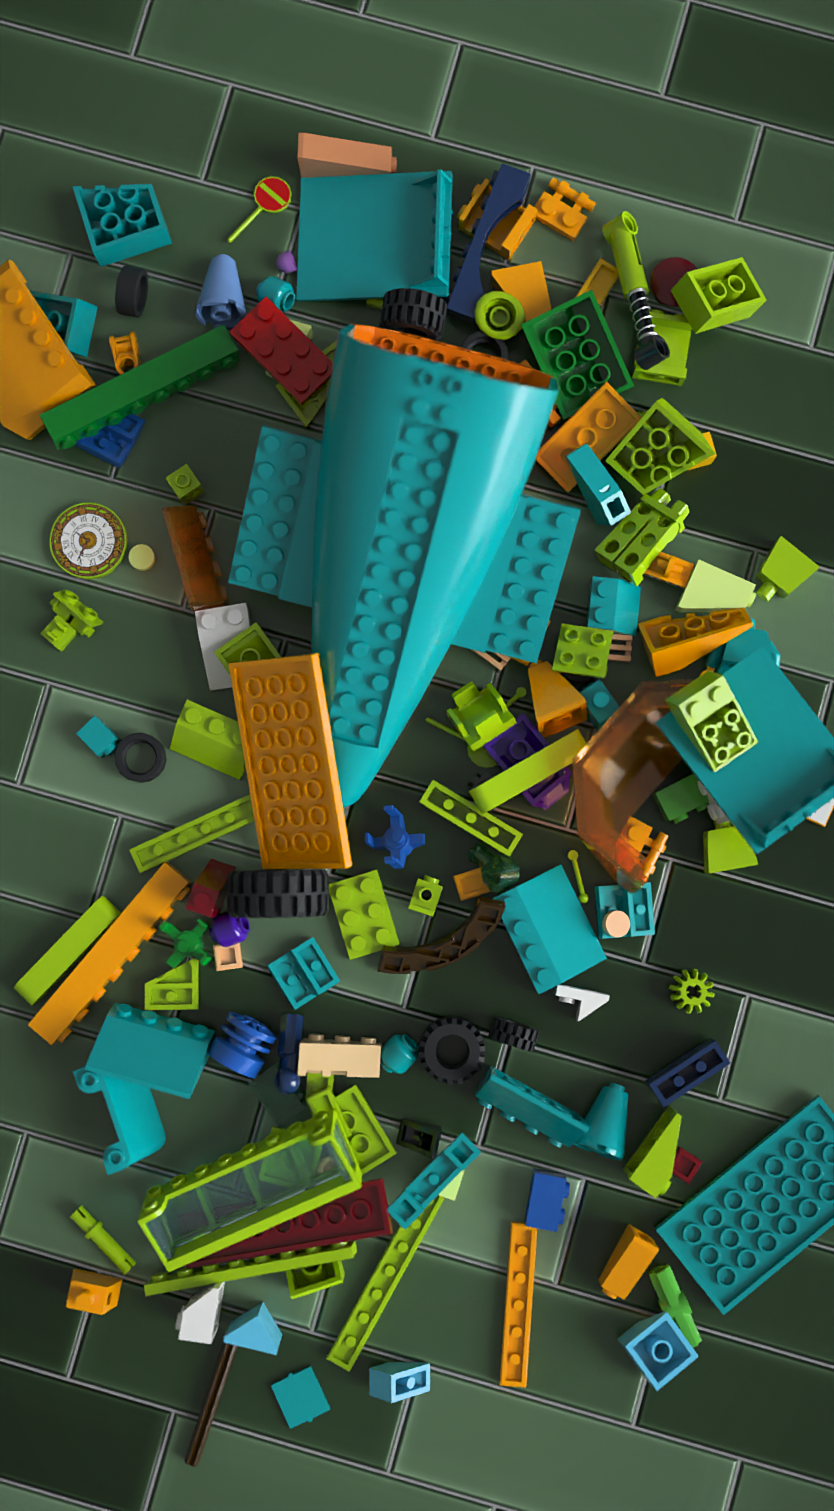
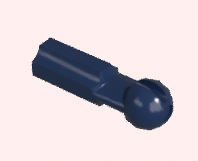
M287 1013L281 1015L278 1046L280 1065L279 1071L275 1075L274 1083L276 1089L282 1094L295 1092L301 1082L297 1073L300 1042L302 1041L303 1016Z

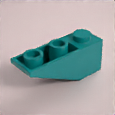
M587 443L565 455L596 524L611 526L631 513L621 489Z

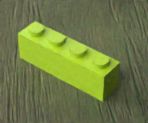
M432 780L419 802L424 807L507 857H510L523 835L487 812L481 814L476 805L435 780Z

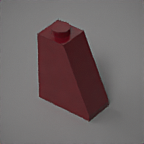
M211 858L195 881L185 909L208 917L219 915L227 894V876L230 871H235L236 867Z

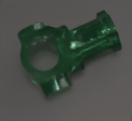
M484 842L477 843L470 850L468 858L472 863H476L481 867L483 883L488 886L491 892L502 894L504 889L511 888L518 881L520 866L514 858L507 855H493Z

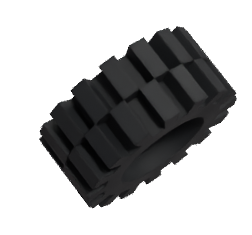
M494 1016L488 1037L509 1046L533 1052L540 1031L506 1018Z

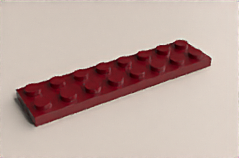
M379 1178L361 1181L360 1189L186 1265V1269L392 1234L393 1230L390 1214L388 1213L384 1180ZM253 1200L213 1207L212 1210L215 1218L221 1220L251 1207L257 1202ZM204 1209L178 1214L181 1237L210 1224Z

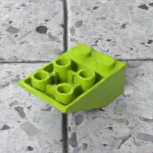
M707 671L665 700L676 721L713 772H716L758 743L723 675Z

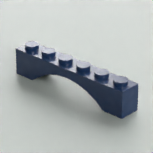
M503 163L499 171H494L490 186H493L490 195H485L481 205V210H484L481 219L476 218L472 228V234H475L472 243L467 242L462 257L466 259L462 267L458 266L453 279L456 285L453 291L449 290V295L445 299L447 315L476 325L475 307L477 301L484 295L479 273L483 248L498 223L509 213L521 207L530 184V173Z

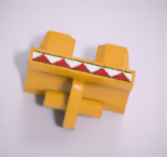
M660 552L643 574L685 589L694 564Z

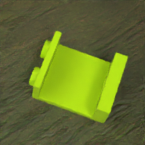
M649 310L650 315L653 316L651 320L652 325L656 326L654 331L668 344L670 356L649 370H643L634 361L632 378L682 386L687 374L685 366L692 328L684 314H675L673 316L664 314L660 310Z

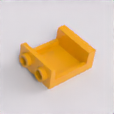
M487 178L481 185L478 183L471 194V201L468 205L464 204L457 215L459 219L458 229L472 238L475 235L472 234L476 218L481 219L484 210H481L483 199L486 194L490 195L492 191L490 180ZM529 204L526 209L521 206L509 213L491 232L485 246L509 261L536 221L538 209Z

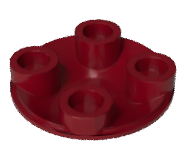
M671 257L661 261L654 268L650 279L651 289L656 301L659 304L679 307L671 289L687 272L697 270L696 266L687 259L680 257Z

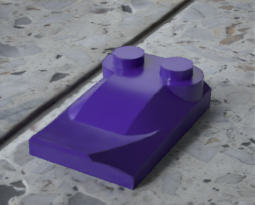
M524 713L515 719L517 722L515 725L482 746L489 758L494 760L502 771L507 770L549 745ZM566 766L524 790L521 794L532 807H540L547 810L569 792V779L573 773Z

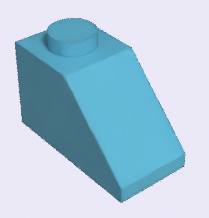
M388 1362L369 1368V1396L393 1403L430 1391V1363Z

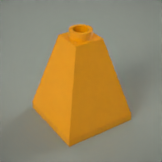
M538 660L537 663L529 665L528 675L536 727L543 738H546L586 721L587 702L558 671L552 670L553 666L548 661Z

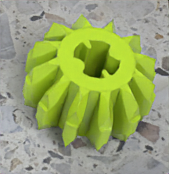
M684 969L682 970L683 979L677 975L673 977L678 982V985H669V989L677 991V993L670 996V999H679L676 1008L681 1009L685 1006L686 1013L690 1014L693 1006L696 1012L700 1013L702 1012L701 1003L706 1007L710 1006V1003L705 998L706 996L714 997V993L707 991L714 984L713 982L704 983L708 977L706 973H702L698 977L697 969H692L691 975ZM688 986L697 987V989H694L697 991L695 996H687V993H689L686 991Z

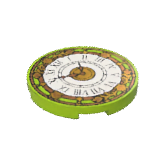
M80 503L71 506L59 515L51 529L50 549L53 558L64 571L79 579L93 580L109 575L119 565L127 551L128 537L124 524L112 510L101 504Z

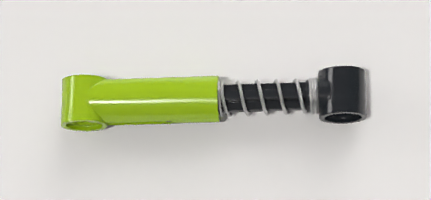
M624 211L603 225L602 231L605 239L612 247L623 295L631 303L632 319L636 322L634 327L638 331V346L633 350L635 361L643 370H649L670 356V350L666 341L654 331L656 326L652 325L651 320L653 316L649 313L651 307L647 305L649 299L645 297L649 292L635 237V234L638 233V226L633 216Z

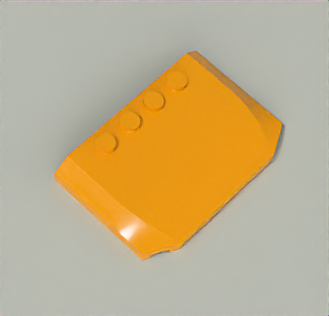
M8 259L0 266V423L21 437L31 440L45 429L40 414L96 387V384L84 366L77 363L25 285L27 281L15 263Z

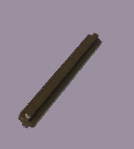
M223 1342L184 1460L187 1465L196 1467L200 1461L237 1345Z

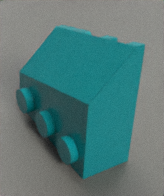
M152 184L121 185L119 188H105L104 185H97L95 188L90 189L72 186L92 251L100 267L172 244Z

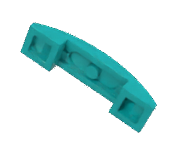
M462 1132L388 1207V1213L406 1230L435 1197L461 1171L463 1172L481 1151Z

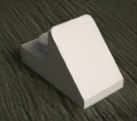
M562 984L555 986L554 994L560 996L559 1001L574 1004L575 999L579 1000L575 1018L577 1021H580L609 1001L610 996L606 993Z

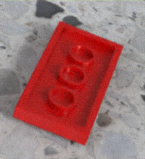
M267 297L258 303L229 331L230 335L301 406L331 378L333 362Z

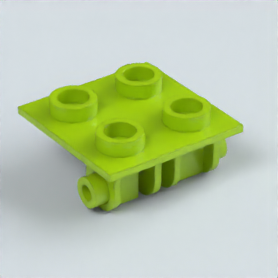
M562 624L552 670L597 678L606 677L613 631Z

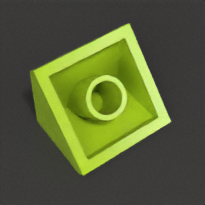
M341 1260L286 1270L291 1299L343 1283L345 1272Z

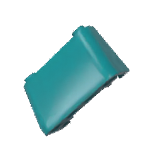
M86 1065L73 1071L80 1090L85 1093L103 1091L119 1142L108 1146L104 1151L103 1163L107 1175L121 1171L163 1147L166 1141V1134L150 1088L85 1070Z

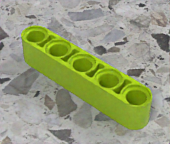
M579 729L475 787L469 793L481 814H484L590 753L591 750Z
M104 895L100 897L17 982L14 989L32 1007L36 1005L105 934L120 916L121 912Z

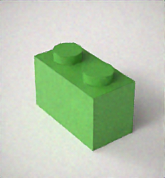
M695 774L652 794L666 822L673 820L676 824L689 817L687 812L695 808L700 812L710 805L707 795L703 796L698 788L697 781L699 780Z

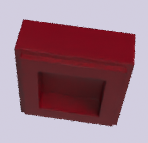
M679 1146L675 1153L672 1174L690 1184L703 1161Z

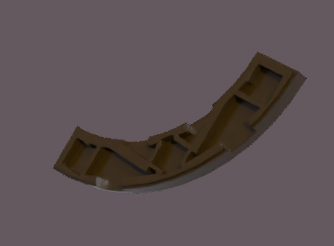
M480 896L474 910L466 921L452 933L434 942L414 947L383 945L377 972L411 974V971L426 969L427 971H432L457 962L478 948L488 934L493 932L505 910V901Z

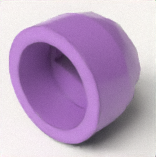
M290 250L278 256L276 265L280 271L290 273L297 270L293 254Z

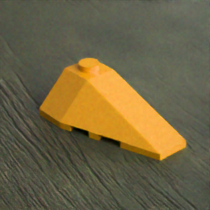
M745 608L715 610L706 616H695V613H686V618L671 619V615L638 623L644 648L656 677L683 669L753 627V622Z

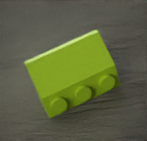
M186 700L176 722L170 750L241 780L246 766L238 722L190 700Z

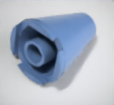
M219 254L211 259L195 308L196 319L205 326L206 322L214 324V329L223 324L227 330L233 329L247 315L236 262L226 254Z

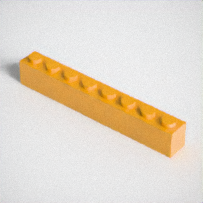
M164 862L30 1021L28 1026L50 1045H54L59 1041L63 1043L73 1032L70 1029L76 1021L80 1023L89 1013L87 1007L92 1001L97 1003L106 993L104 987L110 980L115 982L124 971L121 969L123 964L127 960L131 962L139 954V945L144 940L148 942L155 935L157 929L154 927L160 920L166 921L174 912L172 906L177 900L183 901L191 891L188 887L192 882L169 862Z

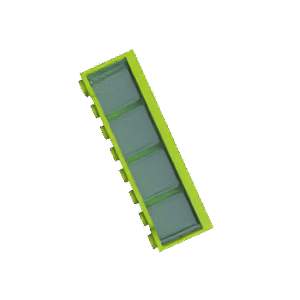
M335 1109L327 1112L320 1111L305 1122L298 1121L287 1130L280 1133L273 1132L258 1143H249L240 1151L233 1154H224L211 1164H202L191 1173L177 1175L164 1185L158 1184L151 1187L146 1193L137 1221L167 1271L171 1272L360 1189L362 1172Z

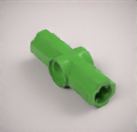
M659 1265L648 1272L659 1297L658 1303L662 1312L666 1311L692 1348H694L702 1340L692 1319L689 1303L683 1291L680 1290L670 1265Z

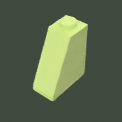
M698 560L694 564L687 586L683 589L674 611L679 613H705L715 610L746 608V606L750 608L756 597V593L753 592L756 584Z

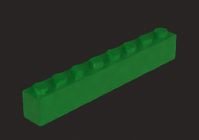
M223 324L40 414V418L57 450L62 448L68 449L74 446L78 440L84 437L95 436L99 433L100 429L108 425H117L123 418L131 414H139L147 406L153 403H161L169 395L177 391L183 392L199 380H208L215 372L221 369L232 368L240 361L238 348Z

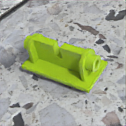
M65 589L52 594L55 596L50 602L52 610L65 621H68L72 615L74 618L69 625L80 635L89 638L95 632L93 627L104 623L98 618V614L93 609L86 607L79 601L75 593Z

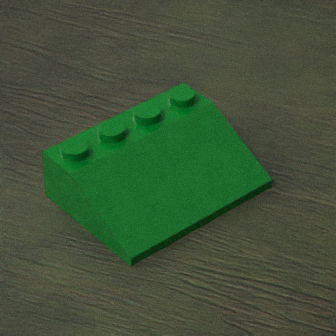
M592 290L521 324L541 371L557 380L558 393L555 402L563 420L573 416L606 382L618 394L634 387Z

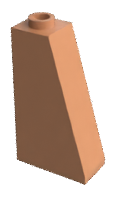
M298 133V163L301 178L392 174L397 172V157H392V147L309 133Z

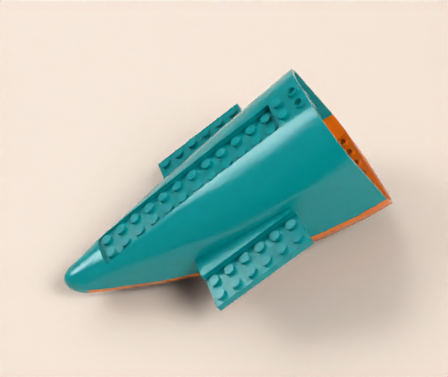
M349 324L338 332L325 407L322 440L266 425L262 426L228 581L231 584L279 596L278 599L312 607V654L318 653L343 808L358 801L371 784L419 704L451 644L483 653L487 650L537 663L581 512L580 508L522 493L534 465L558 393L556 378L504 358L410 333L361 324Z

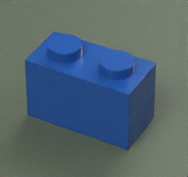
M533 1168L524 1217L525 1226L557 1232L558 1224L563 1225L565 1209L561 1207L563 1198H568L570 1182H566L565 1174Z

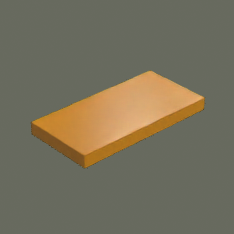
M606 382L538 450L536 460L569 492L577 482L565 455L587 443L601 461L640 421L641 416Z

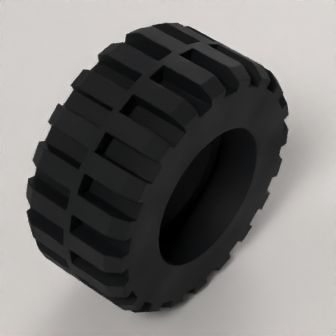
M326 870L230 871L227 876V912L230 917L325 916L329 910V882Z

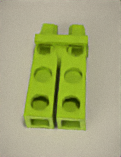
M660 488L651 496L648 494L643 495L640 498L642 502L637 504L631 513L594 550L601 564L615 573H619L621 577L636 587L643 580V573L667 543L671 542L677 533H681L685 529L683 520L689 513L688 506L680 500H677L671 508L667 507L666 505L671 501L670 495Z

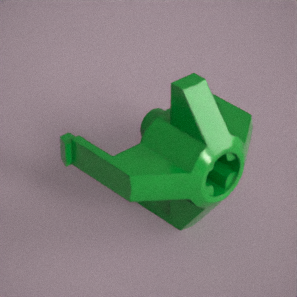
M202 919L197 920L198 924L192 931H181L175 925L165 920L158 926L162 932L167 933L174 939L175 952L166 961L173 969L186 957H195L204 966L212 959L203 949L202 937L210 926Z

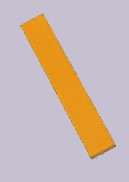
M511 1221L499 1378L500 1386L526 1388L537 1240V1228L525 1226V1222Z

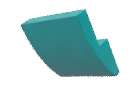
M651 882L595 887L599 939L617 938L607 935L602 927L603 918L610 911H622L630 920V928L622 937L655 935Z
M314 937L266 966L293 1011L340 982Z

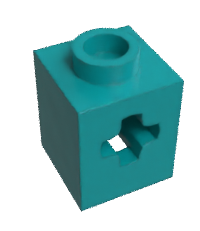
M94 716L76 733L97 756L102 758L105 755L107 757L112 755L116 751L117 744L121 741L103 720L97 716Z

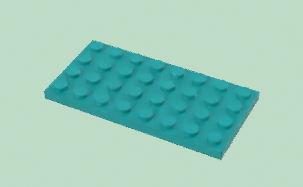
M816 1095L655 1227V1230L723 1315L834 1225V1113L822 1098Z

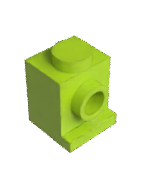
M426 875L423 880L418 878L408 909L434 916L443 886L438 885L439 880ZM424 890L431 892L432 896L429 900H424L421 897V893Z

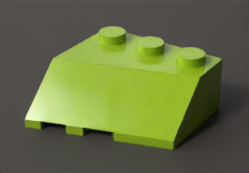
M661 398L652 405L605 461L640 493L645 495L716 453L702 433L665 399Z

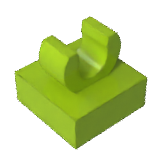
M57 614L40 634L62 652L78 632Z

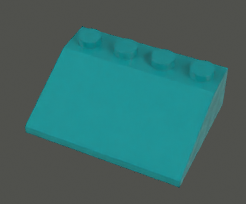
M562 865L556 866L491 898L505 901L506 907L501 920L538 994L569 980L607 959Z
M114 1003L105 1018L85 1070L190 1099L209 1058L207 1052L213 1042L215 1030L208 1029L203 1025L186 1023L178 1018L161 1016L153 1011L132 1008L128 1004Z
M491 1065L488 1066L474 1092L475 1096L479 1098L477 1100L479 1104L488 1109L494 1106L502 1110L501 1116L512 1122L515 1119L525 1123L524 1128L538 1135L539 1131L548 1136L547 1141L561 1148L562 1144L570 1147L587 1133L589 1129L582 1115Z

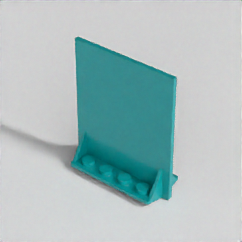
M437 169L435 172L301 178L297 302L384 299V294L387 291L399 288L419 289L435 294L438 297H447L449 295L450 241L452 234L451 214H454L452 211V172Z
M762 646L722 674L758 741L757 744L716 772H713L680 727L672 712H669L656 722V725L755 854L760 853L788 831H792V828L807 817H811V814L834 798V737Z

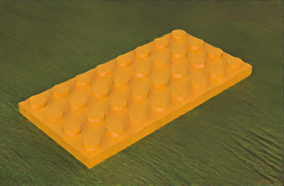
M318 653L228 663L262 868L346 869L351 867L352 862Z

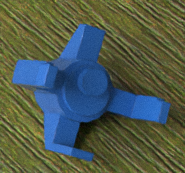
M394 805L384 806V811L390 815V828L383 837L374 838L369 833H365V843L372 849L391 852V856L384 857L385 864H389L394 869L404 868L406 857L412 850L425 845V834H409L405 828L403 815Z

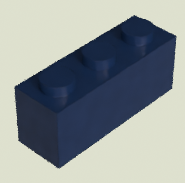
M709 1038L645 1080L658 1102L665 1107L729 1065L730 1061L717 1041Z

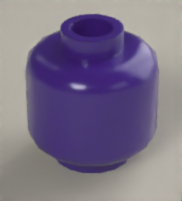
M226 911L212 919L209 934L214 942H218L220 946L227 948L241 943L247 938L250 924L247 918L230 917Z

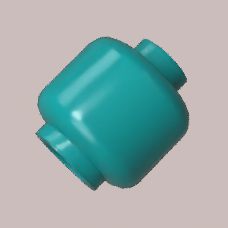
M269 276L257 286L258 303L267 297L282 313L290 310L293 306L295 293L290 283L275 276Z
M406 1034L392 1036L381 1047L380 1058L382 1061L380 1063L382 1067L389 1073L402 1074L406 1072L418 1059V1045Z

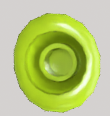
M492 291L484 294L477 301L474 311L475 321L480 330L488 337L497 340L508 339L515 336L522 329L521 324L525 321L524 308L519 300L511 294L503 291Z

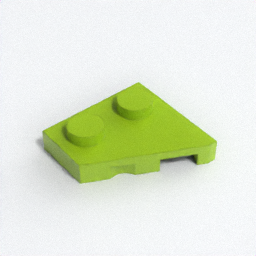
M196 958L145 983V1010L199 1009V963Z

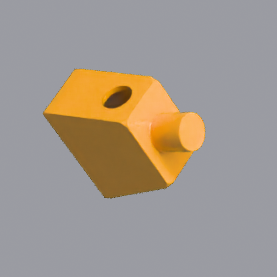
M74 1268L66 1307L95 1314H105L117 1306L123 1278Z

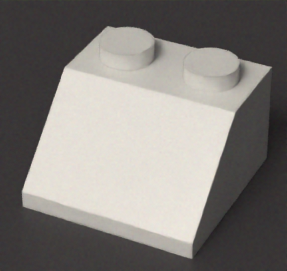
M225 1282L205 1286L190 1298L186 1306H182L181 1313H178L176 1330H180L179 1340L206 1344L212 1343L219 1326Z

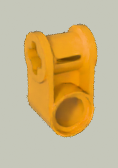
M134 331L126 336L116 338L113 335L109 336L110 348L119 376L125 373L123 371L127 366H134L136 368L141 365L138 340Z

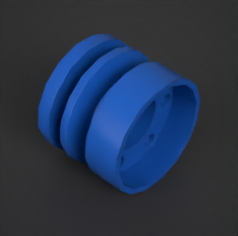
M230 1011L226 1019L233 1025L223 1023L221 1029L229 1035V1038L216 1036L207 1053L231 1070L250 1078H256L264 1064V1060L256 1052L269 1053L271 1048L263 1041L274 1044L278 1037L260 1021L250 1016Z

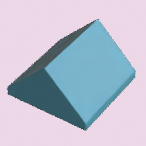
M262 1302L231 1321L223 1342L276 1355L282 1333Z

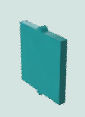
M311 1365L295 1373L289 1372L287 1377L271 1384L290 1429L306 1421L312 1422L314 1417L330 1410V1406Z

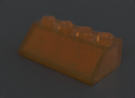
M196 506L162 508L189 608L195 614V611L226 606L225 600H229L225 585L220 586L218 576H221L222 573L218 561H213L211 552L215 551L211 536L206 537L204 528L208 527L204 512L199 513Z

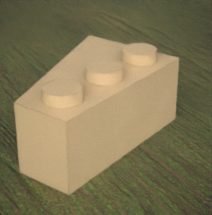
M308 1034V1038H303L300 1042L298 1076H306V1073H319L321 1076H331V1074L346 1075V1077L379 1078L382 1043L376 1042L377 1038L361 1037V1041H350V1036L335 1035L334 1040L324 1039L323 1034Z

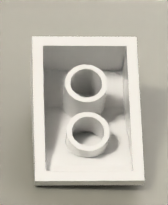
M247 603L195 611L198 636L210 691L232 688L231 677L214 652L252 625L250 608Z

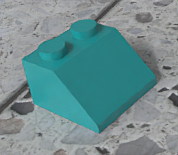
M593 576L589 584L585 627L611 630L613 634L636 637L641 586L638 585L636 587L632 583L621 579Z

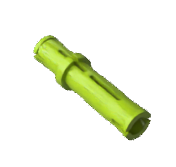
M83 1205L69 1217L85 1233L84 1237L87 1240L91 1239L122 1271L123 1275L136 1264V1261L102 1227L103 1223L101 1221L97 1222Z

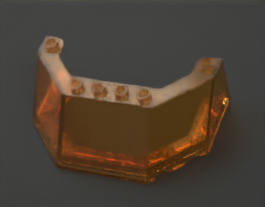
M694 680L642 681L572 760L578 836L609 875L631 895L639 891L649 878L644 875L642 866L647 859L629 844L627 821L682 759L656 725V722L671 712L665 700Z

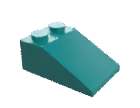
M30 291L71 354L87 357L98 307L78 298Z

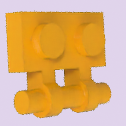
M553 177L548 187L556 192L551 196L544 191L535 205V208L538 209L536 220L574 242L587 220V216L580 213L582 208L592 212L596 202L589 199V195L586 193H579L570 188V184L562 180L560 182ZM564 196L575 202L573 208L561 201Z
M628 816L605 862L627 874H630L633 866L640 868L636 878L646 882L649 874H653L656 868L654 865L660 853H664L666 849L665 843L669 836L659 832L656 840L649 838L652 827ZM644 845L651 848L645 861L638 858Z

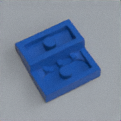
M131 414L123 418L117 425H108L100 429L99 433L95 436L84 437L78 440L75 446L120 469L137 441L145 420Z

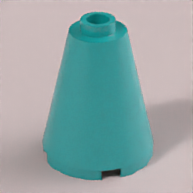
M610 1083L609 1087L603 1086L584 1119L589 1126L587 1133L573 1145L588 1152L598 1153L602 1157L617 1161L623 1160L625 1156L629 1097L624 1092L625 1087Z

